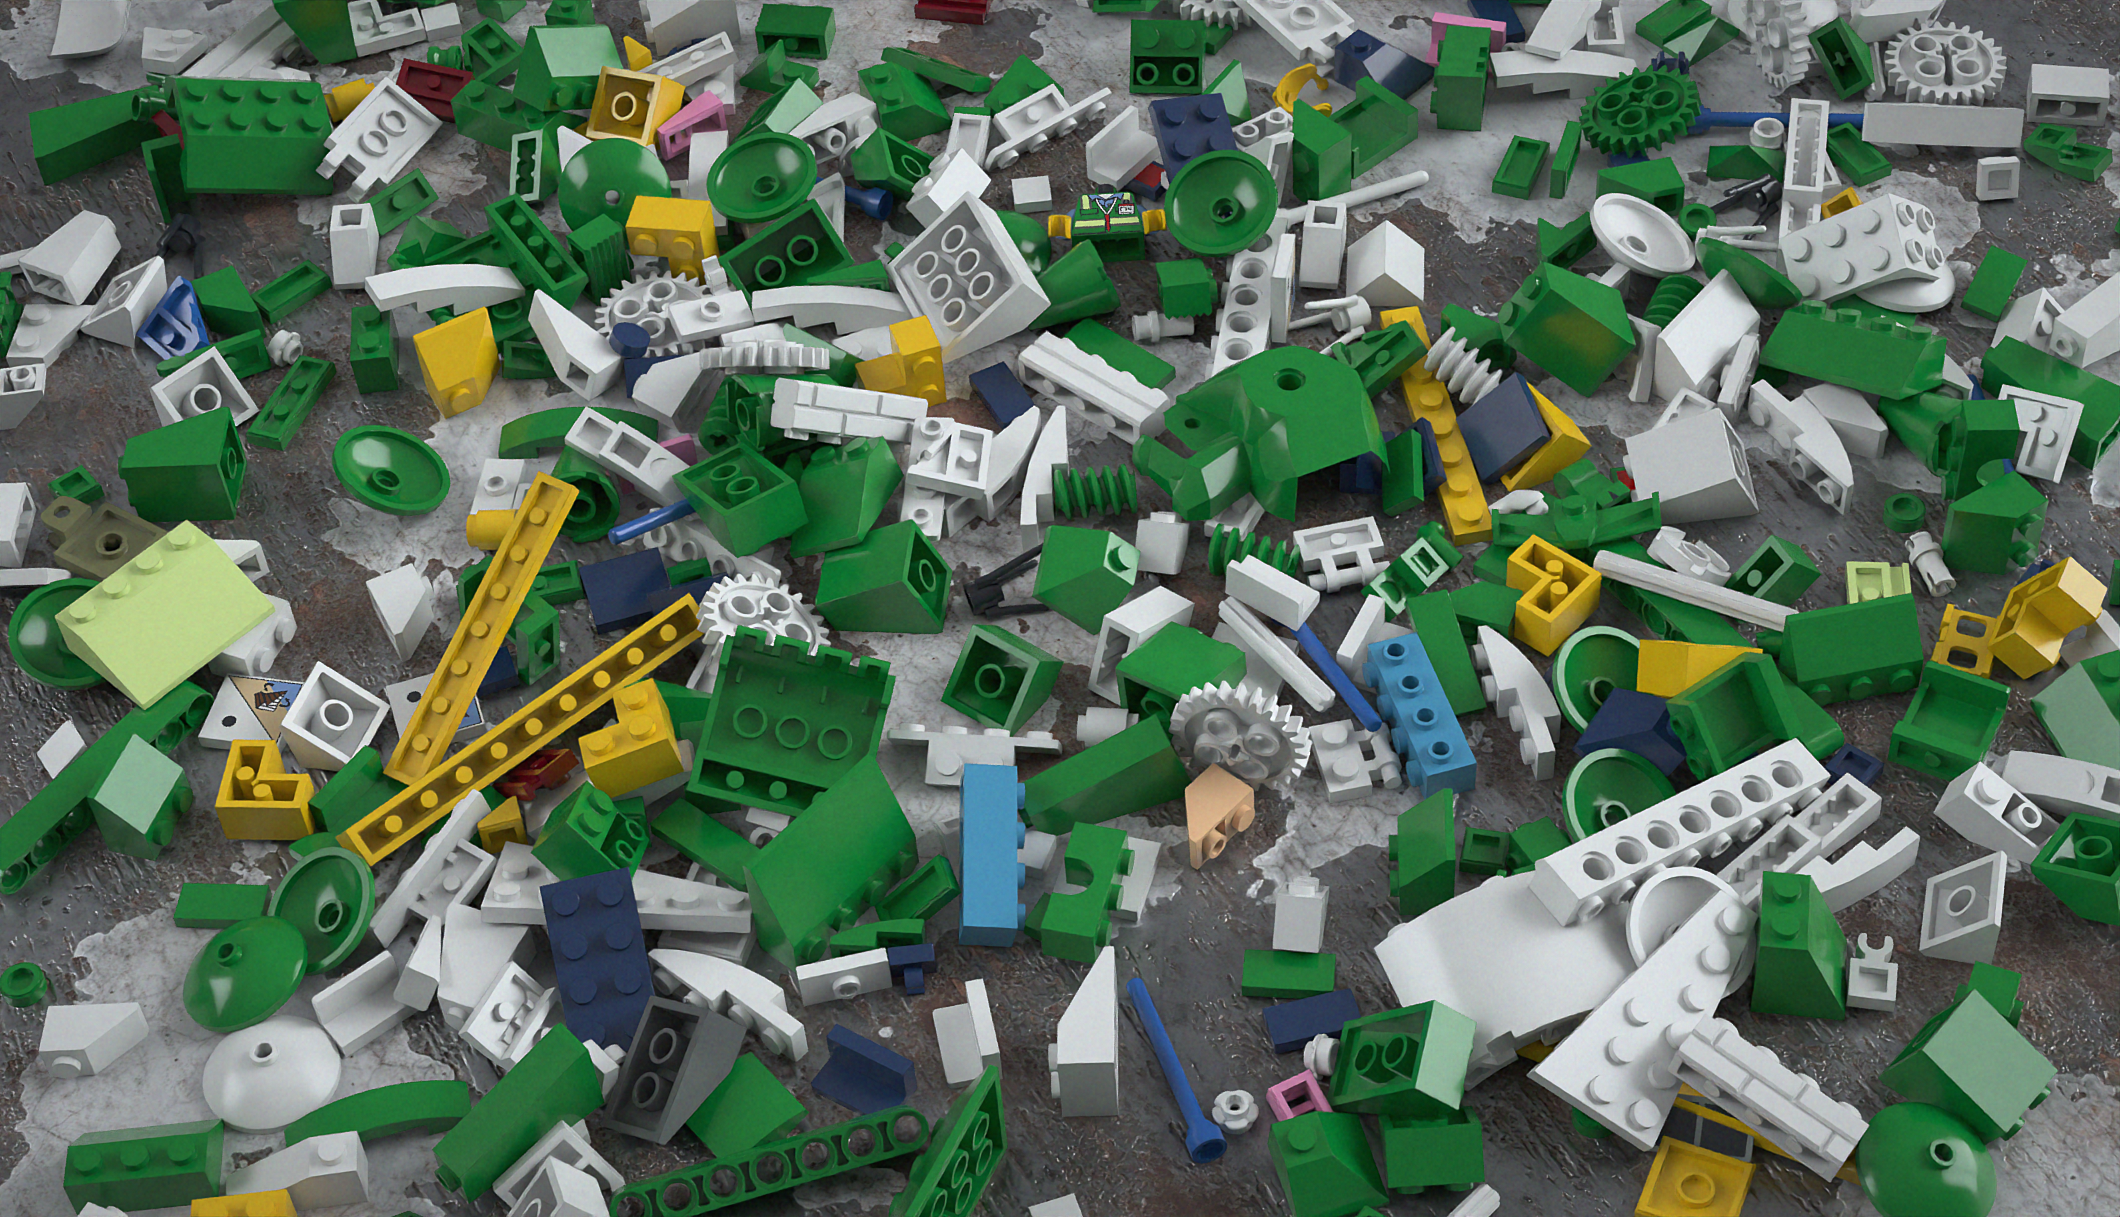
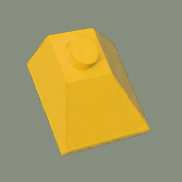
M602 66L585 137L596 140L624 138L637 142L644 147L655 144L659 140L657 129L680 111L685 86L661 75Z
M485 306L413 335L427 392L444 418H450L480 405L501 367L488 311Z
M1528 382L1526 383L1551 439L1500 478L1509 492L1525 490L1553 480L1555 473L1579 460L1592 446L1573 420Z

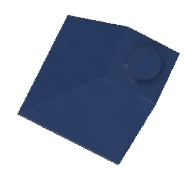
M1360 29L1335 46V82L1356 92V82L1367 75L1401 99L1406 100L1434 78L1435 67Z
M1617 687L1609 693L1572 748L1581 758L1602 749L1627 750L1651 762L1666 778L1687 756L1681 739L1674 733L1670 725L1671 716L1665 704L1669 699Z

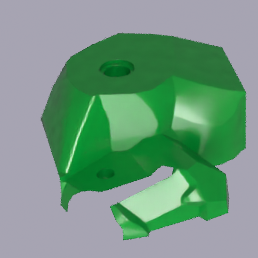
M1287 346L1262 351L1224 368L1193 390L1176 396L1175 405L1163 412L1165 426L1191 450L1198 451L1192 457L1183 459L1145 434H1142L1135 442L1132 453V462L1140 475L1149 476L1172 498V509L1187 521L1211 520L1250 492L1264 510L1276 517L1294 522L1297 480L1299 476L1369 451L1374 452L1382 459L1390 473L1386 444L1374 407L1358 372L1332 357L1301 346Z

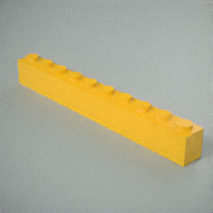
M688 593L335 838L342 848L358 854L371 867L453 810L460 800L465 799L471 790L480 791L613 698L612 692L621 690L624 686L636 682L702 636L704 633L697 630L701 620L696 618L700 607L691 594Z

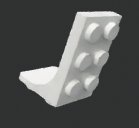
M1888 193L1781 237L1780 242L1789 280L1803 295L1800 303L1795 307L1801 306L1802 302L1806 300L1822 301L1829 304L1874 285L1901 278L1921 277L1933 281L1943 278L1942 266L1944 265V257L1942 251L1936 245L1933 233L1935 220L1931 211L1924 205Z

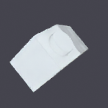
M357 1131L309 1137L226 1176V1196L287 1189L296 1211L368 1201V1160Z

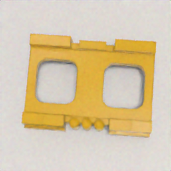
M1947 604L1939 628V642H1936L1930 661L1990 679L1995 655L1987 649V645L2000 615H1997V618L1954 609L1955 605ZM1963 619L1984 624L1986 631L1984 636L1980 638L1964 635L1957 632V624ZM1958 650L1976 655L1978 658L1976 666L1969 669L1950 664L1947 661L1950 651Z

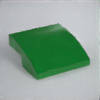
M749 1052L735 1060L731 1072L685 1123L719 1158L767 1144L769 1141L774 1142L786 1138L808 1115L809 1111L752 1052Z

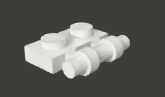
M1373 516L1293 532L1294 546L1298 544L1300 547L1299 560L1303 572L1318 569L1321 571V574L1307 576L1308 587L1316 591L1325 590L1328 594L1340 591L1342 586L1357 583L1367 586L1390 565L1389 561L1373 563L1372 561L1374 558L1384 557V544ZM1354 562L1357 564V567L1336 569V566Z
M1351 719L1309 727V740L1312 741V750L1329 803L1371 796V781L1383 779L1385 786L1389 789H1394L1401 785L1402 780L1399 772L1402 766L1398 754L1391 750L1389 743L1392 737L1387 724L1382 722L1380 729L1375 732H1369L1366 728L1355 732ZM1374 750L1375 759L1364 761L1362 752Z

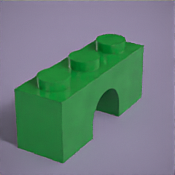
M2014 399L1962 401L1960 417H1954L1952 421V439L1955 444L1954 447L1947 448L1946 463L1949 475H1943L1941 480L1942 499L1949 500V505L2005 475L2002 459H2014L2020 432Z
M1075 822L1064 855L1066 883L1083 886L1087 889L1074 895L1052 892L1040 927L1043 955L1094 964L1101 947L1109 946L1112 935V921H1110L1112 911L1119 912L1124 894V887L1121 885L1123 876L1130 877L1134 866L1135 851L1130 850L1128 847V834L1126 830Z

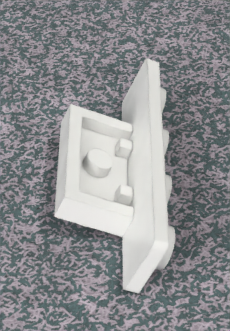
M1053 83L994 116L992 123L1006 142L990 151L984 167L988 172L997 167L1005 169L1016 162L1020 154L1028 150L1031 153L1040 150L1048 143V139L1057 134L1060 137L1069 134L1082 120L1086 118L1089 121L1095 120L1106 111L1107 107L1105 105L1112 93L1106 87L1070 107Z
M915 418L908 468L912 464L916 465L924 457L929 446L934 441L942 438L943 432L955 422L953 418ZM903 468L902 491L904 492V497L898 498V521L902 522L913 519L929 541H939L946 492L906 484L905 478L908 468Z
M659 507L652 508V509L650 510V513H652V512H654V511H657V510H659V509H661V508H659ZM701 518L689 522L678 519L651 530L644 535V545L651 549L658 547L661 554L676 562L690 558L697 560L706 557L712 575L727 571L732 581H734L737 574H741L748 582L752 574H756L760 583L765 584L768 578H772L774 587L778 588L781 571L767 564L771 562L774 547L769 544L761 546L759 551L752 555L736 558L719 544Z
M901 723L899 724V730L888 729L887 739L893 744L928 746L925 784L928 786L960 788L964 763L1015 766L1016 752L1062 754L1063 747L1059 740H1052V733L1041 731H1028L1027 738L1010 737V731L994 728L984 729V735L967 734L968 729L959 726H942L941 733L925 732L924 725Z
M473 789L465 799L460 800L456 804L451 818L439 833L434 834L428 840L423 854L412 868L407 869L401 875L393 893L385 903L380 904L374 910L368 930L377 944L387 948L412 915L426 923L433 914L441 917V932L444 933L446 911L450 902L453 901L469 906L492 876L498 863L497 859L469 842L478 830L477 823L491 813V809L482 793Z

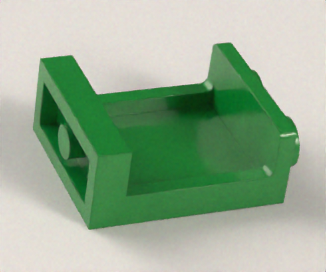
M1367 75L1356 82V99L1328 117L1352 133V179H1356L1418 138V109Z
M490 555L478 564L467 567L458 579L460 622L493 560ZM529 589L505 637L517 646L518 677L528 686H531L560 664L559 612Z
M1744 652L1665 702L1671 716V728L1681 739L1688 755V767L1698 780L1706 781L1725 772L1728 768L1775 738L1791 741L1804 732L1771 654Z
M1928 660L1923 669L1921 683L1903 721L1898 720L1894 727L1887 760L1949 782L1977 763L1981 762L1984 764L2006 716L2011 688L1993 680Z

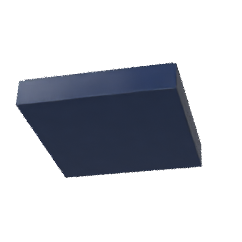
M1516 372L1456 418L1480 479L1488 485L1493 484L1551 439L1524 376Z
M658 547L579 567L581 580L598 635L649 621L653 616L647 593L670 587Z

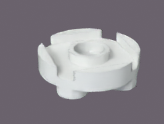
M1669 526L1661 527L1647 550V553L1654 560L1671 566L1679 574L1721 587L1725 585L1731 576V573L1727 572L1730 567L1719 554L1699 540H1697L1695 545L1683 541L1682 539L1686 533Z

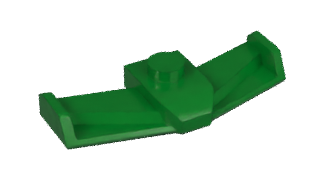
M1659 491L1653 492L1652 498L1598 511L1596 496L1571 495L1564 499L1554 500V515L1500 514L1499 509H1492L1491 519L1495 546L1520 547L1534 534L1557 548H1565L1567 550L1589 548L1592 545L1659 530L1662 527Z

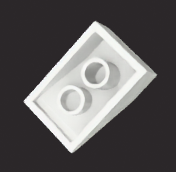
M1105 946L1057 1024V1043H1051L1048 1046L1052 1098H1061L1062 1117L1118 1115V993L1114 946Z

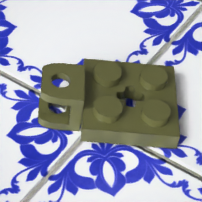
M60 496L40 515L43 525L53 531L48 535V540L51 547L56 550L53 553L56 563L86 579L99 582L105 580L169 533L107 501L93 514L91 506L71 497ZM60 511H69V514L63 518L56 517V514ZM120 545V548L115 551L107 552L105 549L108 546L114 548Z

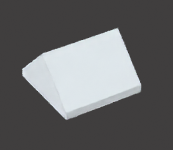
M1385 220L1348 247L1346 297L1356 294L1363 297L1369 306L1423 307L1424 248L1388 220Z
M158 255L114 277L80 329L85 334L136 348L141 340L136 333L167 291L164 260Z
M215 346L149 389L162 427L220 407L230 408L235 426H238L260 411Z
M318 661L278 728L300 767L340 771L364 745L368 746L390 705Z
M2002 850L1927 879L1919 951L1923 955L1975 964V961L1992 965L2001 925L2007 855Z

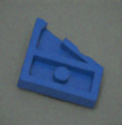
M180 275L177 276L136 333L137 336L165 360L174 356H185L184 354L210 345L192 283Z

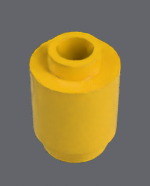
M364 78L332 88L331 93L324 95L333 121H344L375 88L374 83L366 84Z
M518 509L478 510L477 514L468 515L466 522L468 545L470 547H478L480 551L498 550Z

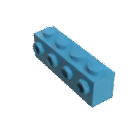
M1417 632L1368 644L1367 663L1362 664L1364 680L1368 688L1375 687L1378 695L1377 707L1383 721L1389 720L1392 726L1391 736L1393 745L1398 754L1404 753L1406 757V771L1412 787H1419L1424 800L1443 788H1452L1453 795L1475 789L1477 762Z
M964 763L959 790V887L962 892L959 894V944L1012 947L1016 932L1024 931L1025 904H1018V890L1024 889L1025 863H1017V849L1024 848L1025 823L1017 822V809L1024 808L1025 784L1017 783V766Z

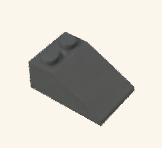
M650 995L600 1126L665 1145L731 1072L747 1027L710 1009Z

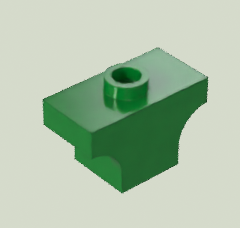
M1451 303L1441 312L1440 337L1453 326L1456 330L1451 340L1456 342L1465 337L1467 339L1463 349L1465 353L1474 348L1479 349L1475 360L1477 364L1488 358L1491 360L1488 369L1492 367H1505L1509 369L1516 361L1517 350L1504 342L1499 323Z

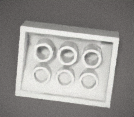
M968 190L885 267L913 318L927 315L941 345L943 365L1024 330L1051 305L996 212Z

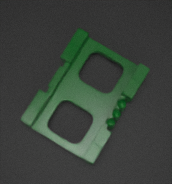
M10 271L0 272V324H2V329L0 330V358L6 357L24 310L23 304L17 303L10 285L12 278ZM6 294L9 300V304H6Z

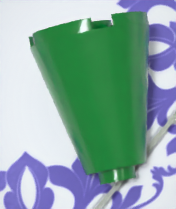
M1089 239L1083 242L1080 241L1036 277L1051 305L1027 326L1029 331L1113 312L1121 307L1110 277H1107L1103 268L1104 264Z
M738 374L732 376L731 378L734 381L727 382L725 403L729 423L737 422L741 433L734 435L737 443L743 441L759 453L788 438L784 436V428L774 427L770 424L772 404L775 403L773 396L777 379L785 378L839 386L838 383L832 381L826 374Z
M1925 391L1900 400L1881 396L1877 404V416L1883 417L1891 433L1934 476L1942 478L1943 475H1949L1946 463L1947 448L1954 447L1955 444L1952 439V421L1954 417H1960L1963 400Z
M566 445L550 476L575 486L579 493L557 537L560 538L561 534L571 537L573 542L579 543L598 540L608 534L610 529H613L620 513L618 492L606 467Z

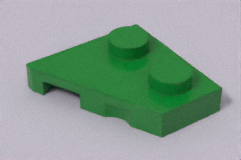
M490 16L461 35L462 48L465 52L463 56L464 67L466 71L473 72L476 81L495 85L519 69L523 48Z
M1022 54L985 98L984 107H991L993 119L996 114L1053 83L1063 97L1064 88L1027 56Z
M1406 320L1389 325L1381 331L1374 330L1362 334V341L1345 346L1340 341L1330 347L1339 362L1358 372L1370 399L1429 352L1415 329Z

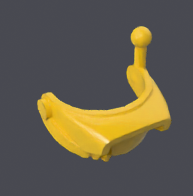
M1307 63L1289 71L1279 82L1272 98L1276 107H1281L1293 117V102L1297 99L1300 90L1310 79L1316 82L1317 88L1321 91L1328 88L1329 82L1317 74V67L1314 64ZM1329 103L1312 106L1326 117H1329L1333 110Z

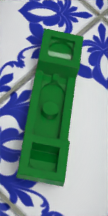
M564 407L544 410L520 417L505 424L501 430L498 451L499 459H538L540 447L566 446L565 437L585 407ZM589 407L616 424L620 421L624 422L657 443L659 431L657 419L621 409Z
M428 1080L384 1086L339 1099L293 1122L284 1129L286 1147L288 1148L309 1137L357 1131L361 1142L425 1125L429 1135H434L452 1130L472 1110L466 1081Z

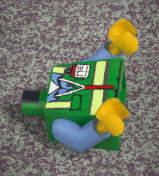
M1111 184L1099 185L1095 189V194L1081 195L1078 198L1077 207L1071 209L1067 215L1048 216V237H1057L1065 241L1072 240V248L1080 241L1083 242L1089 239L1102 262L1145 260L1144 236H1152L1160 230L1167 231L1165 211L1163 209L1147 210L1142 205H1136L1132 193L1117 192L1116 188Z

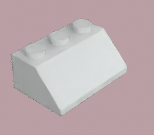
M1722 269L1657 336L1652 394L1671 403L1682 386L1711 400L1720 385L1725 365H1731L1743 334L1757 337L1760 345L1761 335L1758 334L1760 315L1729 271Z

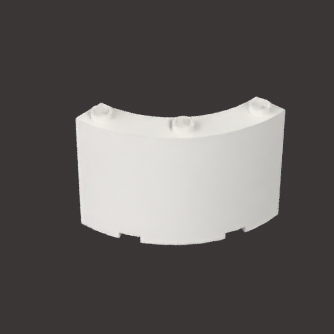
M1537 870L1506 878L1494 876L1484 881L1480 887L1432 908L1409 923H1402L1393 927L1388 932V937L1374 949L1402 1007L1436 1000L1477 1022L1473 1039V1052L1469 1058L1464 1081V1090L1469 1091L1496 1071L1517 1060L1516 1050L1540 1039L1544 1046H1548L1569 1036L1585 1020L1587 1015L1631 973L1638 969L1632 957L1626 934V918L1630 905L1628 900L1620 905H1615L1613 902L1603 907L1595 917L1586 922L1580 918L1563 927L1528 887Z

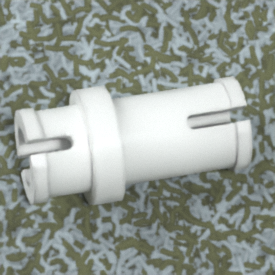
M1148 311L1145 316L1135 315L1132 317L1134 340L1149 338L1150 342L1159 341L1160 337L1193 335V317L1188 314L1186 318L1180 316L1176 319L1173 316L1169 320L1164 314H1157L1156 311Z
M1918 532L1910 536L1915 546H1913L1910 540H1906L1905 547L1910 552L1909 561L1914 569L1920 571L1931 596L1940 597L1951 592L1946 583H1948L1950 588L1954 589L1956 582L1951 577L1942 560L1944 553L1940 545L1932 541L1928 532Z

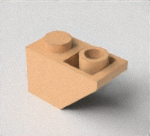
M1212 763L1185 788L1186 822L1190 864L1192 867L1198 870L1208 859L1216 858L1224 849L1226 842L1238 831L1246 830L1255 816L1254 789L1215 763Z

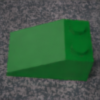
M883 436L868 440L865 437H860L852 440L847 445L837 448L832 446L822 447L812 454V460L801 474L799 493L809 523L797 528L792 534L790 554L793 559L858 544L863 541L904 477Z
M743 441L672 475L678 489L719 544L736 558L752 555L759 551L761 546L777 538L788 537L797 528L809 523L796 481Z
M1436 1000L1345 1021L1327 1096V1101L1332 1111L1410 1116H1432L1457 1111L1464 1095V1081L1469 1058L1473 1052V1039L1477 1022Z

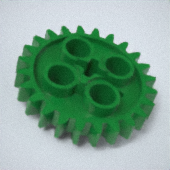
M1649 65L1645 72H1640L1637 67H1634L1631 75L1627 76L1624 72H1619L1618 80L1614 81L1607 78L1605 79L1607 84L1605 88L1595 87L1596 96H1586L1587 105L1580 107L1582 116L1579 117V121L1582 125L1585 140L1590 142L1592 149L1599 147L1601 154H1605L1610 150L1613 155L1626 151L1627 157L1631 158L1635 151L1640 150L1642 155L1646 156L1649 148L1654 147L1657 151H1662V143L1668 142L1674 145L1676 143L1675 135L1686 136L1688 134L1686 126H1695L1696 121L1694 117L1701 115L1699 106L1702 105L1696 82L1691 81L1688 73L1681 75L1679 68L1668 72L1667 65H1664L1658 71H1654L1653 66Z

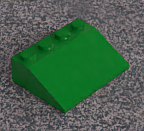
M867 754L743 865L759 947L795 973H797L796 967L817 962L830 945L831 936L853 928L856 921L870 907L877 905L883 900L887 892L897 882L910 876L919 863L915 833L878 763L871 755Z
M989 1064L955 1100L946 1117H940L932 1130L930 1146L925 1155L920 1154L915 1159L910 1171V1181L903 1193L898 1192L894 1196L889 1208L888 1217L971 1216L1008 1148L998 1067Z

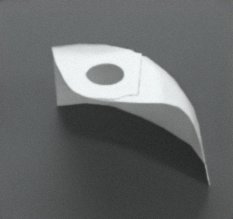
M62 0L55 41L51 55H47L48 59L82 58L101 55L119 46L128 31L132 0Z

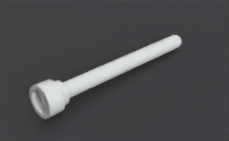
M1419 170L1320 201L1346 203V208L1425 185L1429 180V175L1426 171ZM1307 205L1290 210L1277 207L1275 217L1288 218L1289 230L1291 225L1305 221Z

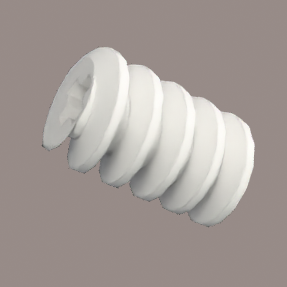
M1452 326L1429 350L1424 368L1428 372L1439 368L1436 379L1441 383L1451 378L1448 390L1454 393L1463 388L1459 400L1465 404L1475 399L1474 405L1499 385L1498 382L1503 371L1499 369L1488 374L1487 370L1491 360L1487 358L1477 364L1475 360L1479 349L1474 348L1465 353L1463 349L1467 339L1463 337L1453 342L1451 339L1456 329Z

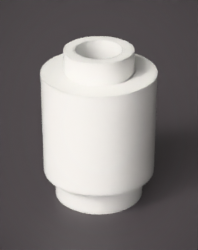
M1087 707L1086 715H1078L1077 741H1085L1086 750L1139 723L1140 716L1139 714L1129 713V709Z

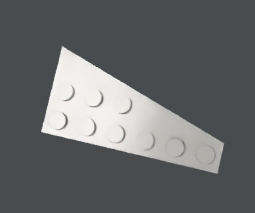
M509 841L505 842L481 904L482 922L547 925L539 886L561 882V880L531 854L532 846ZM636 870L632 883L642 929L751 933L754 918L749 893Z
M1722 890L1711 895L1677 928L1678 930L1663 945L1659 946L1648 956V959L1636 971L1631 973L1585 1017V1020L1569 1036L1565 1037L1554 1047V1050L1526 1076L1645 1152L1652 1149L1683 1083L1681 1079L1667 1069L1676 1052L1703 1015L1706 1013L1713 1017L1759 915Z

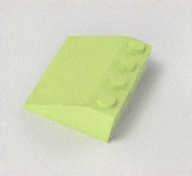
M185 520L55 615V619L68 649L142 709L146 710L276 610L274 605L212 538L191 522Z

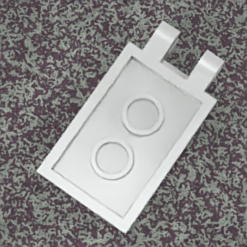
M1233 0L1296 59L1300 61L1308 57L1311 64L1317 67V74L1321 77L1334 71V67L1328 63L1335 59V51L1332 48L1355 32L1353 31L1355 21L1332 0Z
M385 77L327 138L323 145L330 152L322 160L323 163L316 171L328 180L339 166L342 165L355 175L357 179L352 183L353 186L345 195L357 204L373 185L380 191L384 190L434 136L443 122L388 77Z

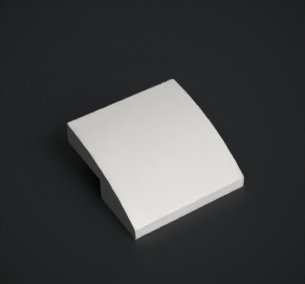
M514 961L506 963L502 966L458 1035L484 1056L509 1072L555 1025L561 1022L567 1028L560 991L556 987L545 990Z

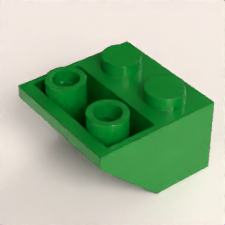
M1131 19L1129 93L1202 94L1206 57V23L1204 20Z
M586 780L551 811L531 854L561 881L629 867L631 879H633L650 839L636 821L627 819L613 805L611 798L604 791L596 789Z

